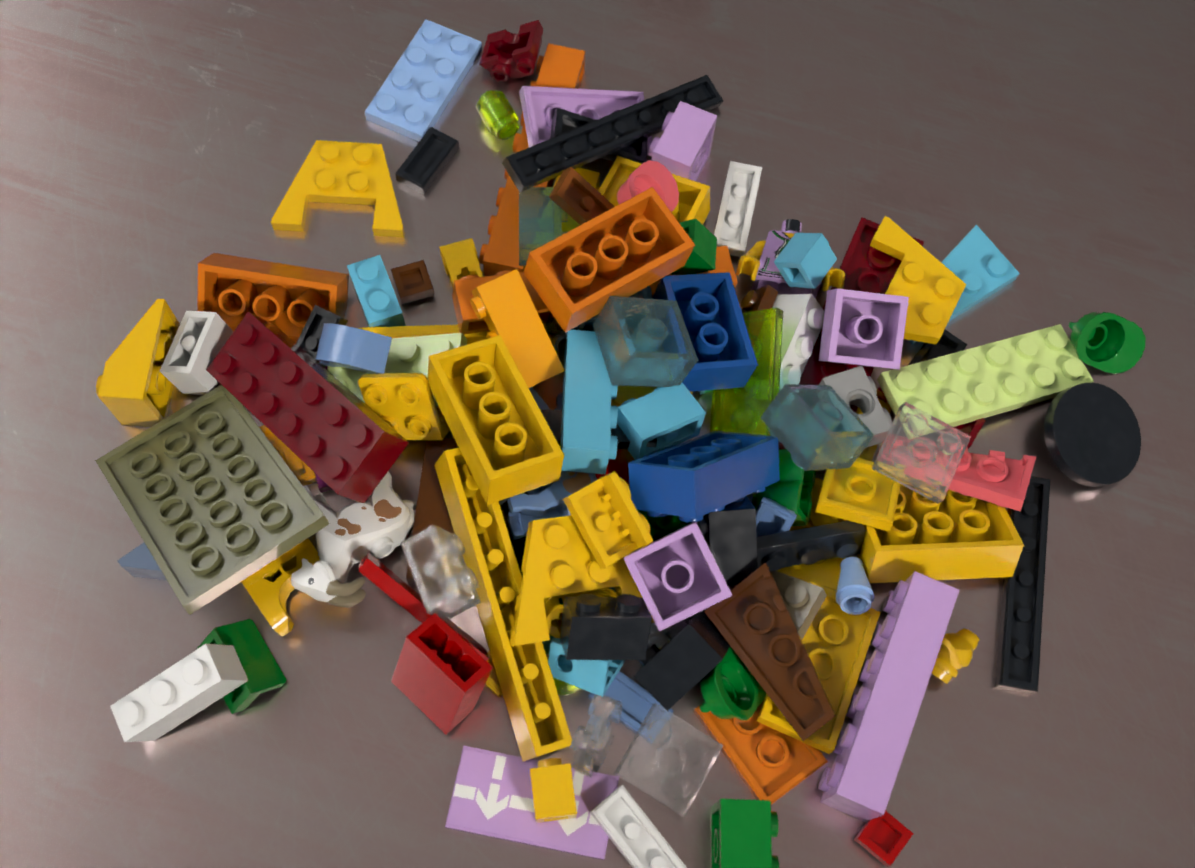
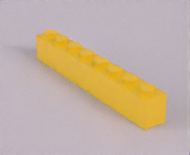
M460 449L445 450L434 466L522 761L524 762L574 745L542 642L512 647L510 645L511 631H514L517 613L515 611L516 599L520 594L522 576L499 501L487 505Z

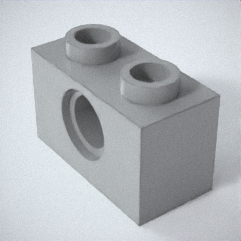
M863 366L822 378L815 394L842 454L846 455L882 443L892 431V421L887 409L882 408L876 396V385L873 379L866 375ZM849 405L859 407L863 414L853 412Z

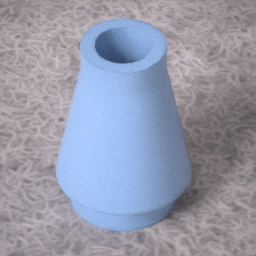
M847 557L840 563L841 571L835 599L845 613L852 615L863 614L871 608V603L875 597L865 573L863 561L857 557Z

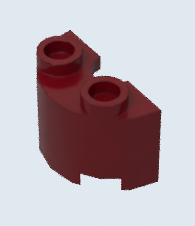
M536 20L520 25L517 34L510 33L506 29L488 34L479 64L490 72V76L494 80L506 82L509 78H523L534 73L542 44L543 27L540 21Z

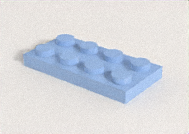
M426 19L365 110L366 120L420 142L430 127L435 126L482 51V42Z

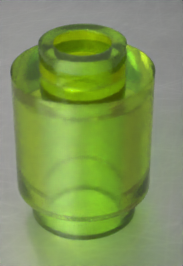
M490 90L480 96L476 110L490 134L496 136L499 140H506L514 136L520 128L518 123L519 117L505 94L499 90Z

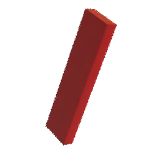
M368 552L361 560L358 568L359 572L418 621L423 623L436 613L486 661L489 659L487 650L372 554Z

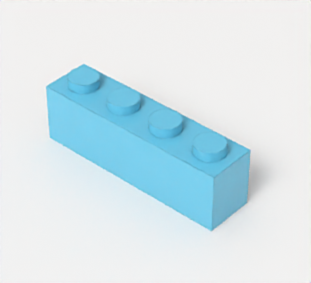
M570 330L567 332L564 353L565 371L563 374L560 448L564 454L561 471L606 474L608 460L616 459L617 436H611V429H616L618 406H611V399H616L618 377L611 376V371L617 370L618 349L612 348V333Z

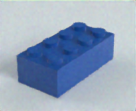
M712 431L629 462L631 500L637 510L647 511V515L650 517L675 515L679 516V520L683 522L701 521L703 515L722 511L725 509V505L744 501L747 495L763 492L766 486L780 480L778 437Z

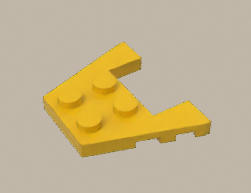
M316 140L271 219L273 230L304 232L309 202L375 206L372 226L374 236L404 237L405 234L382 144Z
M884 216L870 246L901 260V264L885 294L909 297L904 339L937 344L962 295L966 283L893 220Z
M572 515L533 520L528 523L521 567L523 575L520 594L516 599L515 611L517 613L514 631H511L510 645L512 647L550 640L544 598L615 587L618 596L630 594L643 598L623 558L607 568L601 569Z

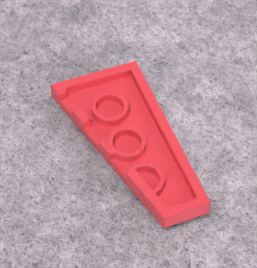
M888 435L883 441L876 458L877 463L904 469L903 476L1016 511H1021L1036 460L1035 456L1023 455L1022 460L1005 458V452L989 450L988 455L969 453L967 446L953 445L946 449L936 448L933 441L907 440L905 437Z

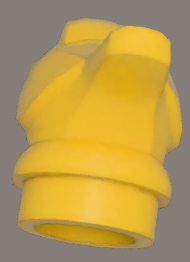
M965 628L957 633L945 634L932 674L946 684L949 683L952 677L956 678L958 670L970 664L973 651L980 640L974 632Z

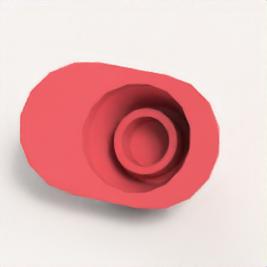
M649 160L642 163L629 175L628 179L618 190L617 201L618 204H621L653 187L672 212L679 200L677 183L664 165L657 161Z

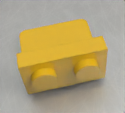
M363 374L359 378L358 385L365 404L406 440H443L449 432L450 428L440 408L435 405L428 379L424 374Z

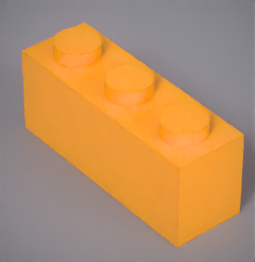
M517 269L484 283L471 291L474 298L470 299L472 308L478 319H485L490 332L486 333L487 339L501 335L528 388L565 371Z

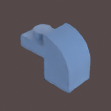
M324 323L316 360L320 361L319 364L330 367H346L369 374H382L385 371L392 337L354 327Z

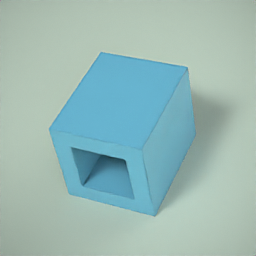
M796 232L774 263L789 287L816 289L836 262L837 257L822 233Z

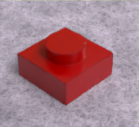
M885 810L884 815L867 821L854 840L883 865L889 867L914 833Z

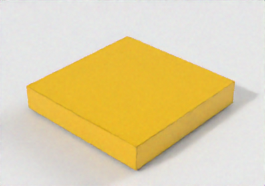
M831 451L816 512L890 532L894 521L904 469Z

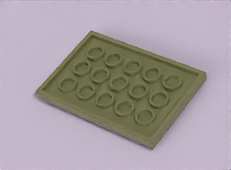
M222 385L95 460L183 608L189 615L329 525L323 512L245 407Z

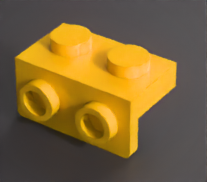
M615 471L563 498L601 569L607 568L638 548L645 547L653 542L647 519L637 511L631 500V491L628 484Z

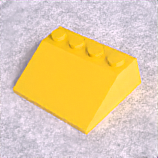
M902 476L891 531L864 525L866 531L860 554H857V556L863 561L869 583L906 581L915 571L935 580L1013 577L1024 544L1005 507Z

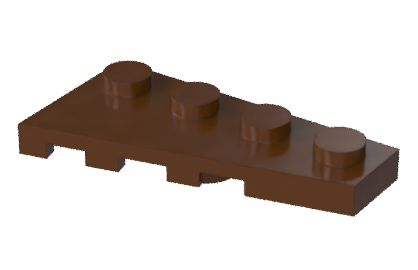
M764 563L730 590L733 596L710 606L704 612L804 741L832 720L836 714L767 563Z

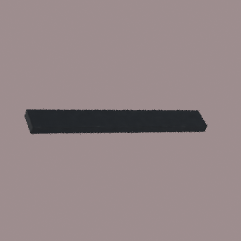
M705 75L507 156L502 164L519 192H522L560 176L564 170L570 167L576 169L662 132V126L668 112L674 113L680 101L707 112L719 107L724 101L709 76Z

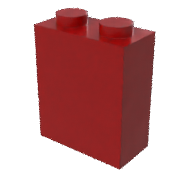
M434 613L406 636L391 682L447 735L473 711L493 667Z

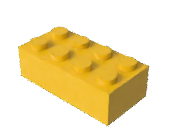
M501 335L428 356V382L430 389L487 505L560 480L564 454Z

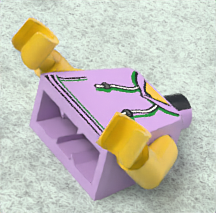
M796 219L783 221L781 231L771 230L766 240L757 241L744 256L740 257L735 273L736 276H739V274L751 276L753 281L751 290L753 291L769 284L778 291L777 295L812 294L815 299L821 282L823 283L822 290L827 291L829 286L843 289L845 272L843 270L831 267L816 289L788 286L774 261L796 232L801 233L802 223Z

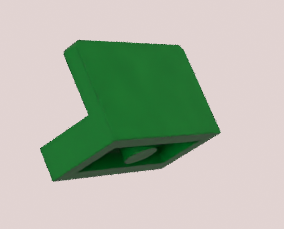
M252 619L213 628L197 647L198 649L204 644L234 646L249 681L223 697L232 714L245 710L259 694L282 687L286 683L284 674Z

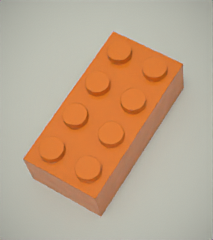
M651 187L529 252L524 275L566 333L685 266L695 244L655 189Z

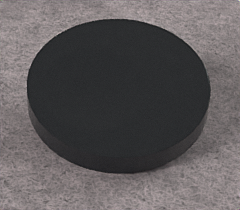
M1082 383L1060 392L1050 403L1044 421L1045 441L1053 461L1067 477L1085 486L1100 487L1121 481L1131 473L1139 459L1141 433L1133 410L1120 394L1102 384Z

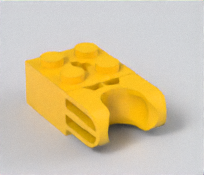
M308 538L241 581L272 629L281 637L291 632L294 626L286 609L287 599L295 589L291 584L292 573L301 569L303 558L312 565L320 561L317 550Z

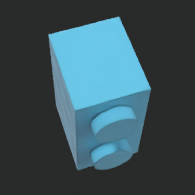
M381 255L347 265L368 327L406 326L401 307Z
M679 381L669 386H660L652 393L638 399L631 398L618 406L617 424L630 441L628 451L637 460L698 436L706 412L683 382ZM657 438L656 447H647L648 441Z

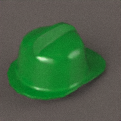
M1092 312L1084 315L1077 322H1069L1068 324L1072 330L1070 341L1076 349L1078 358L1085 364L1112 374L1126 372L1136 365L1145 350L1146 337L1142 328L1134 322L1114 313Z
M732 647L729 648L723 660L701 679L700 687L704 701L699 709L701 712L711 711L720 719L738 718L739 720L746 721L753 716L754 712L764 701L766 692Z

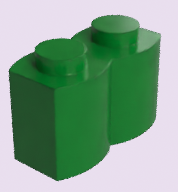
M807 448L779 450L780 480L766 486L765 491L755 494L752 504L757 510L763 497L770 498L795 512L797 517L792 526H806L811 515V492L816 479V460Z

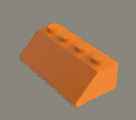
M213 253L198 263L197 311L217 312L233 331H235L245 315L250 312L276 325L297 343L315 305L342 318L345 317L349 274Z

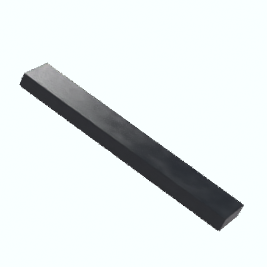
M1035 476L1030 478L1021 511L1008 508V514L1024 547L1013 577H1003L995 687L1028 694L1038 692L1050 479Z

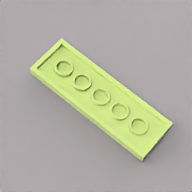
M1061 324L900 367V370L885 371L877 378L907 440L1055 398L1065 389L1082 383L1094 382L1084 363L1078 358L1076 349Z

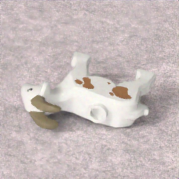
M389 471L365 503L357 501L337 512L332 510L322 493L313 496L308 486H303L323 512L329 525L315 533L320 561L312 565L303 558L301 569L292 573L291 584L295 589L317 601L346 608L352 607L364 599L366 592L361 588L365 583V578L360 577L353 582L346 583L348 573L353 564L361 562L368 552L378 559L388 556L395 547L404 543L410 529L414 526V510H416L417 503L413 500H402L392 488V476Z

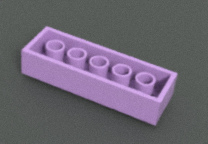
M915 571L906 581L900 580L895 591L890 590L882 608V611L887 612V616L882 625H877L870 645L874 646L875 649L870 660L866 658L858 678L863 683L858 695L853 694L846 714L847 717H850L845 731H840L833 753L837 754L832 768L826 767L819 783L818 789L824 791L821 803L863 822L884 815L959 589Z

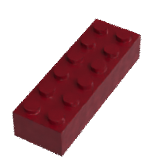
M250 312L245 315L206 369L340 496L365 503L409 444L404 437L276 325Z

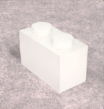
M186 311L160 372L183 394L205 395L218 385V381L206 369L234 331L217 312Z

